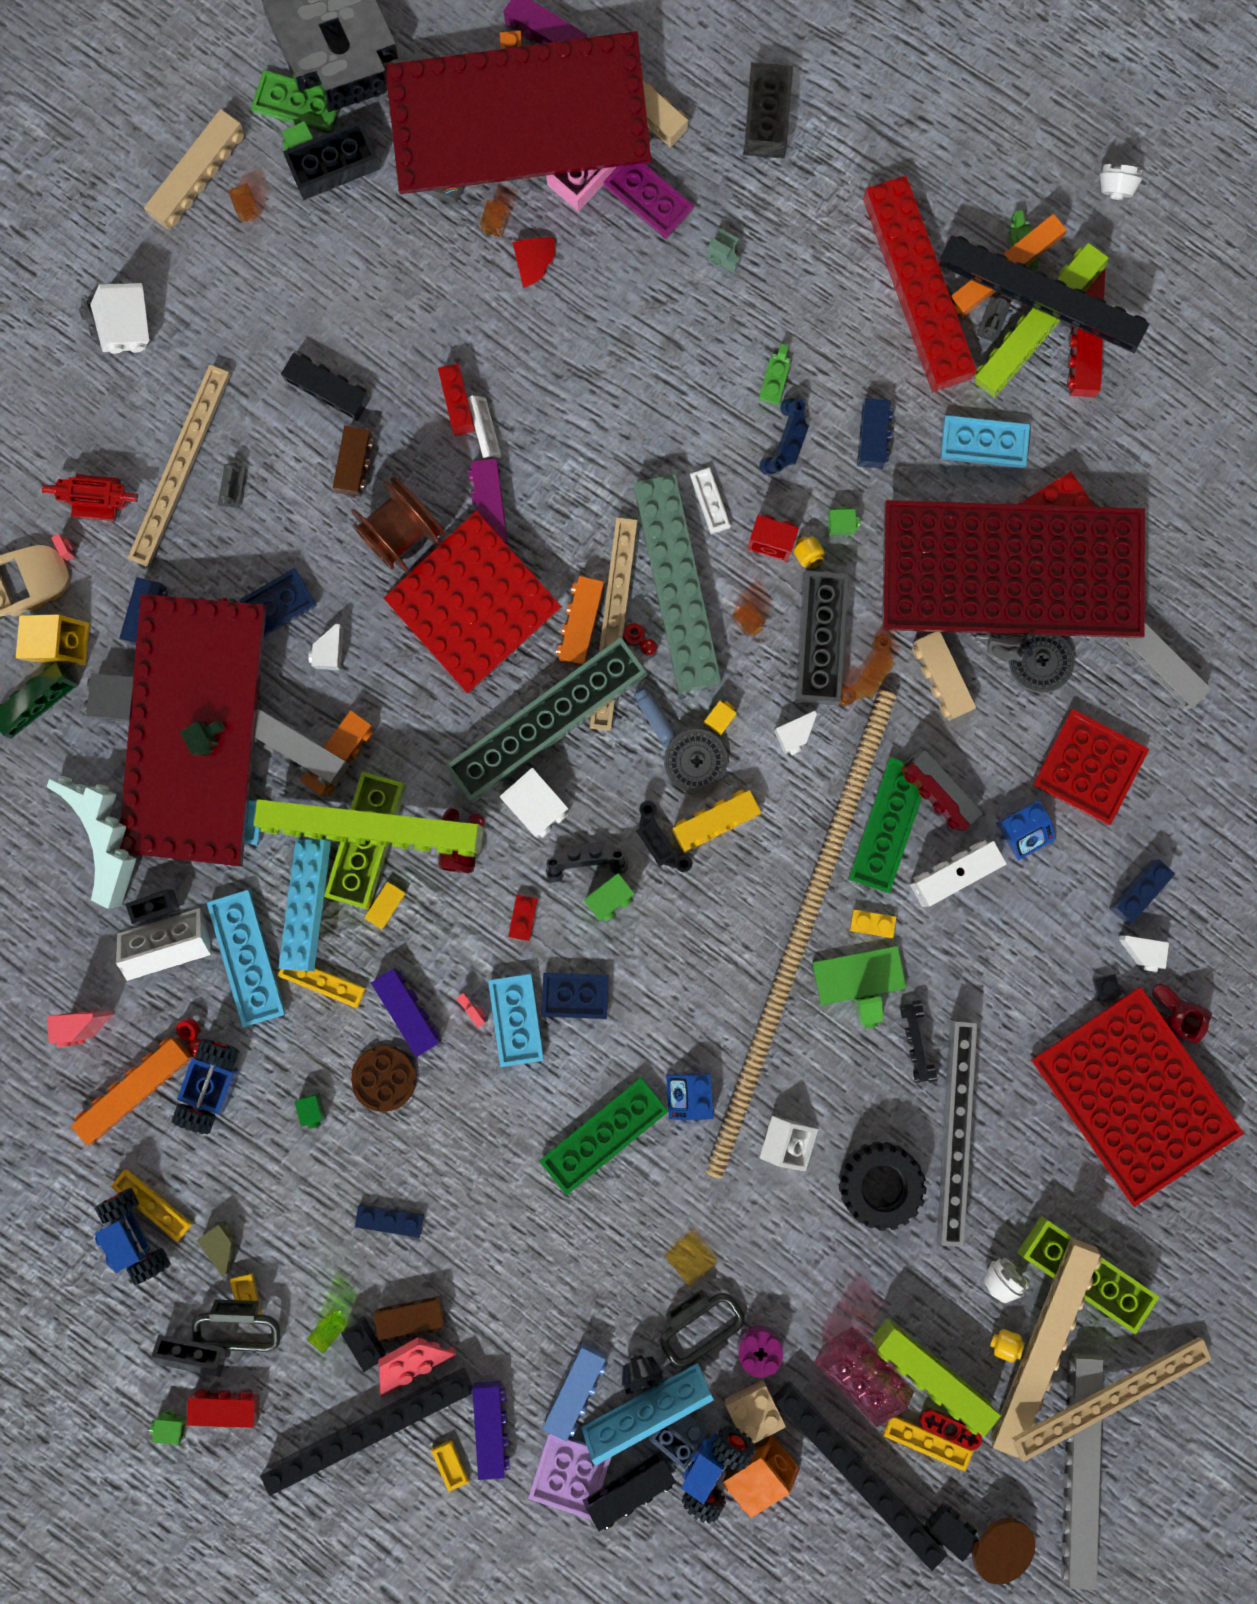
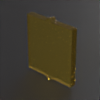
M692 1232L681 1242H676V1246L664 1256L689 1286L701 1276L704 1277L705 1272L717 1263Z

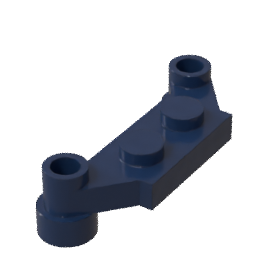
M789 398L784 399L781 403L780 409L782 414L789 417L775 456L765 457L760 461V471L765 475L782 471L784 467L789 464L795 465L809 428L804 415L805 403L801 399Z

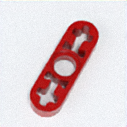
M926 1408L920 1413L919 1420L926 1431L969 1450H975L981 1446V1434L977 1433L974 1435L976 1440H971L970 1443H968L969 1441L965 1436L961 1435L962 1431L968 1436L972 1435V1432L965 1427V1423L932 1408ZM933 1415L934 1420L940 1423V1430H938V1425L933 1422L927 1425L925 1418H930ZM949 1423H953L957 1427L956 1432L952 1435L945 1433V1426Z

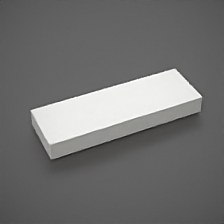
M475 395L468 397L467 400L483 458L497 460L502 458L486 398Z
M710 467L691 473L690 478L710 535L729 529L731 525Z

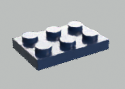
M295 568L239 600L240 603L267 606L264 636L317 606Z
M543 973L542 1017L607 1019L609 975Z

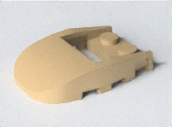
M34 545L0 555V567L7 562L16 560L30 595L29 598L13 604L0 572V617L9 614L15 617L31 610L37 611L47 602L55 601L63 596L69 588L71 578L65 560L52 547Z

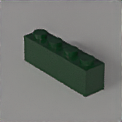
M57 662L47 665L43 669L44 672L28 680L23 689L13 692L9 696L10 699L0 704V732L3 736L12 739L79 685L63 665Z

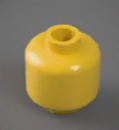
M804 536L796 541L793 554L802 567L813 569L824 561L825 550L815 537Z
M1002 1329L999 1335L994 1333L990 1346L994 1348V1355L996 1357L1013 1363L1016 1359H1021L1025 1342H1022L1021 1335Z

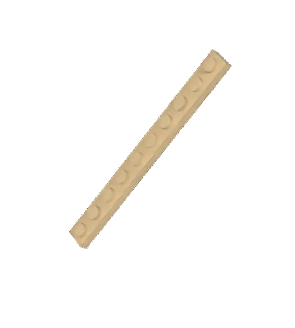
M212 365L208 366L127 559L150 568L231 374L228 371Z
M616 517L599 652L620 637L623 639L637 520ZM615 700L591 716L590 729L611 731Z
M1198 1337L1011 1438L1020 1460L1025 1462L1212 1360L1204 1340Z

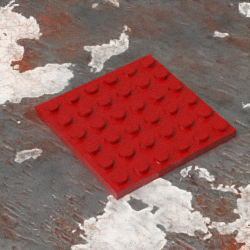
M475 511L383 598L468 694L562 608L561 604L478 511Z

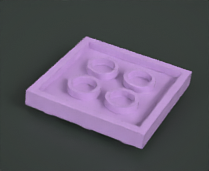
M548 1433L528 1499L592 1520L585 1508L583 1499L602 1488L611 1457L595 1466L591 1461L586 1443L569 1437L567 1441H564Z

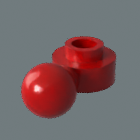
M631 623L625 627L623 637L628 645H640L642 653L646 656H652L657 652V643L652 639H645V631L641 625ZM637 631L638 634L633 636L630 632Z
M185 1018L177 1024L176 1032L182 1040L190 1042L188 1050L195 1056L201 1039L197 1038L200 1033V1027L195 1020Z

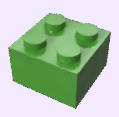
M618 873L585 898L584 901L599 921L604 919L607 922L616 915L614 910L620 906L624 909L634 900L631 897L635 894Z

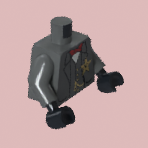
M975 633V641L987 642V653L989 655H994L1005 662L1011 660L1022 661L1024 655L1026 657L1033 655L1032 649L1035 646L1032 640L1026 639V635Z

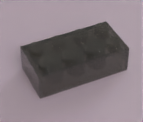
M751 62L743 155L785 159L793 74L792 65Z

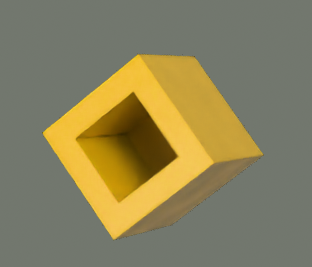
M719 701L703 724L721 736L737 715L734 711L736 708L727 701L724 703Z

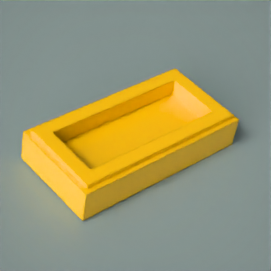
M387 882L364 919L383 930L406 893L390 882Z
M452 1439L431 1448L448 1492L469 1483L470 1480Z

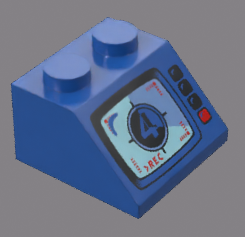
M1040 800L1027 805L996 823L1018 861L1056 840L1051 819Z
M710 1072L666 1075L669 1119H714Z

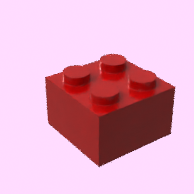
M757 515L747 550L787 562L799 528L789 521H775L774 517L770 515Z

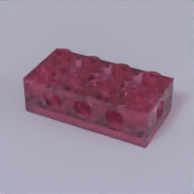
M852 1326L825 1343L814 1361L876 1427L905 1411L914 1394L909 1385Z

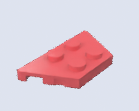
M416 1338L378 1359L380 1396L383 1398L457 1356L454 1347L450 1346L448 1349H443L440 1347V1343Z

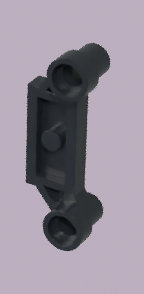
M649 800L642 802L639 807L641 814L640 827L636 832L658 866L666 865L683 873L688 872L693 865L692 859L687 855L680 856L676 853L654 820V815L657 811L655 803ZM647 806L652 809V812L649 814L644 812V808ZM681 860H685L688 863L686 868L680 866Z
M605 841L564 846L558 855L548 859L546 862V876L550 882L561 881L564 877L563 870L569 868L610 864L611 870L615 874H623L628 869L624 852L607 846Z
M921 1000L912 1001V1004L901 1005L902 1019L907 1018L908 1028H905L907 1041L912 1042L913 1049L909 1050L911 1062H916L917 1070H913L915 1083L926 1081L929 1083L938 1082L934 1064L926 1065L916 1019L924 1017Z

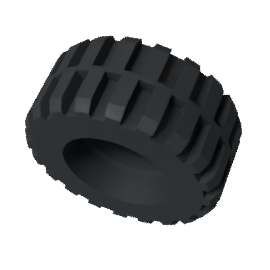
M878 1141L872 1142L871 1145L864 1144L860 1146V1150L857 1152L854 1150L850 1154L849 1160L844 1161L843 1171H840L839 1174L840 1184L838 1185L844 1205L858 1222L871 1229L874 1227L879 1231H886V1228L895 1230L898 1229L900 1224L907 1225L910 1223L908 1219L912 1216L916 1217L919 1214L917 1209L919 1206L923 1207L925 1202L923 1194H926L927 1187L924 1185L926 1179L921 1171V1166L908 1152L892 1143H880ZM879 1165H887L894 1168L902 1179V1189L895 1201L885 1206L871 1204L866 1200L862 1192V1181L865 1175L872 1168Z

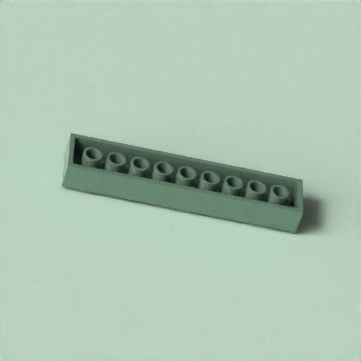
M676 474L634 482V494L678 694L720 686L719 669Z
M620 637L445 767L468 799L476 802L648 674Z

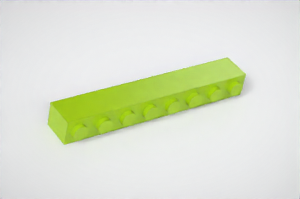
M1088 243L1084 248L1080 247L1073 256L1074 260L1070 265L1066 264L1059 273L1060 277L1057 280L1063 281L1067 287L1074 290L1078 288L1086 292L1107 267L1109 257ZM1031 307L1032 310L1027 316L1024 314L1017 322L1018 327L1013 332L1009 331L1004 337L1002 346L999 349L995 348L989 355L990 360L985 366L982 364L977 369L975 384L993 398H996L1061 320Z

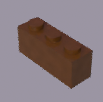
M344 426L333 482V489L336 493L361 497L362 491L366 490L367 479L365 474L366 470L369 471L371 466L369 453L370 450L374 449L375 438L370 430Z
M441 1295L378 1308L373 1313L378 1340L385 1339V1342L397 1340L398 1336L402 1335L414 1337L419 1335L421 1331L426 1330L429 1333L442 1330L441 1327H444L446 1323Z

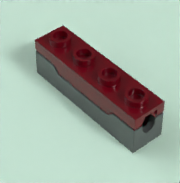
M926 750L916 751L907 760L906 764L900 768L904 773V779L918 788V794L931 802L932 809L937 814L943 815L947 820L946 824L951 829L965 831L981 815L982 811Z

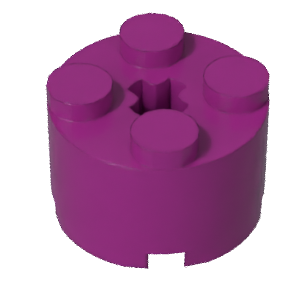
M762 1325L752 1326L742 1333L738 1339L737 1352L739 1361L747 1373L755 1377H767L778 1371L783 1360V1349L778 1336L770 1328ZM759 1348H763L764 1352L757 1354Z

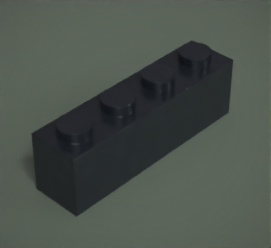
M293 352L281 372V376L289 384L355 421L359 420L370 401L366 389L357 384L355 386L349 384V381L340 374L337 376L331 374L330 370L322 364H319V366L313 364L312 360L304 354L299 356Z
M660 1452L583 1499V1503L600 1532L603 1529L611 1528L620 1518L631 1515L634 1509L650 1503L653 1497L659 1493L670 1490L676 1481Z

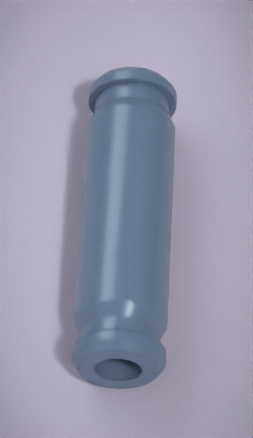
M645 687L636 692L633 697L637 700L640 709L657 737L663 742V746L667 748L668 744L676 736L675 731L653 695L649 693V689Z

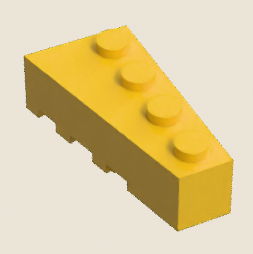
M742 789L732 794L733 799L726 802L722 799L713 804L714 808L708 811L702 809L693 814L694 818L688 821L685 818L675 823L672 832L683 853L760 815L761 811L751 791L745 792Z

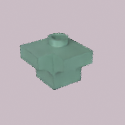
M720 229L717 236L711 240L708 246L707 258L715 266H722L735 273L740 260L735 253L738 248L739 238Z

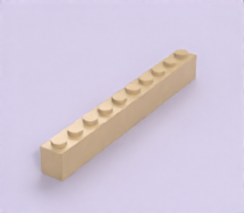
M1070 1238L1001 1410V1417L998 1419L990 1439L994 1449L1019 1458L1011 1438L1035 1426V1416L1037 1411H1041L1043 1407L1045 1391L1050 1390L1053 1371H1057L1059 1368L1061 1351L1066 1350L1068 1334L1070 1330L1073 1331L1075 1328L1076 1314L1084 1306V1294L1086 1290L1091 1288L1093 1272L1101 1264V1256L1097 1247Z

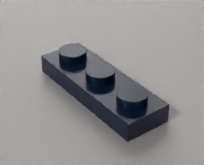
M359 1204L355 1228L420 1238L424 1214Z

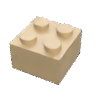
M764 1379L724 1399L726 1408L736 1428L740 1429V1433L745 1432L747 1434L746 1437L752 1439V1443H756L786 1427L784 1419Z

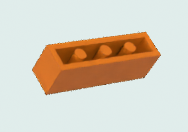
M579 576L578 582H573L571 594H574L573 602L568 603L566 611L569 619L568 623H563L561 635H564L563 644H558L556 652L561 663L578 667L586 663L604 590L603 581Z
M350 710L323 748L350 763L352 759L355 760L362 751L360 747L363 743H368L373 737L374 727ZM313 772L311 775L304 773L299 780L323 797L326 794L330 795L336 787L331 783L329 786H326L317 780L319 776Z

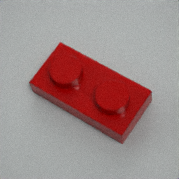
M516 894L508 937L530 941L538 898Z

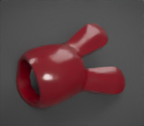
M454 808L447 809L442 820L459 822L458 810ZM472 814L466 821V823L478 824L482 827L485 822L484 817L480 814ZM454 850L453 854L439 853V868L450 872L472 873L475 867V854L474 857L462 856L458 854V851Z
M1164 984L1155 985L1152 989L1153 998L1173 1010L1171 1016L1161 1014L1170 1029L1192 1043H1200L1208 1031L1212 1012L1201 1005L1181 1000L1174 991Z

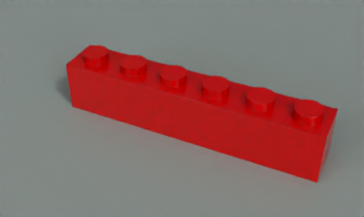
M1106 268L1086 290L1087 296L1092 298L1098 297L1104 300ZM1070 325L1072 327V334L1069 337V347L1072 348L1071 355L1068 358V368H1071V373L1067 379V388H1070V396L1095 397L1101 391L1103 339Z

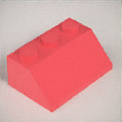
M114 1010L74 1012L48 1016L49 1043H57V1047L86 1043V1039L93 1038L114 1015Z

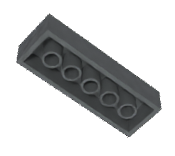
M806 571L803 576L795 702L837 706L841 702L849 574Z

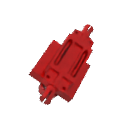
M76 474V478L58 479L56 485L42 484V493H52L58 502H66L72 505L71 516L74 518L116 522L117 509L126 508L128 501L138 502V493L126 492L125 487L120 485L121 480L114 477Z

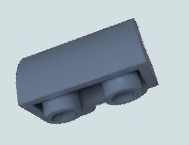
M686 1415L648 1436V1439L682 1469H686L696 1453L697 1447L708 1431L690 1415Z

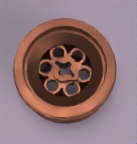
M392 476L390 478L391 484L388 481H383V486L389 493L390 498L367 519L357 510L351 509L353 516L359 522V525L354 523L352 526L370 549L391 570L395 568L393 565L395 563L404 572H408V568L400 556L421 537H428L435 544H439L440 541L437 536L443 538L445 533L420 500L399 479Z

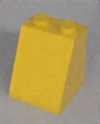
M62 615L19 616L16 658L30 662L86 665L90 623Z

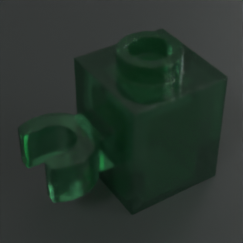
M196 721L179 733L192 755L204 757L213 752L212 748L219 745L214 735L224 731L225 727L221 721H214L209 725L207 722Z

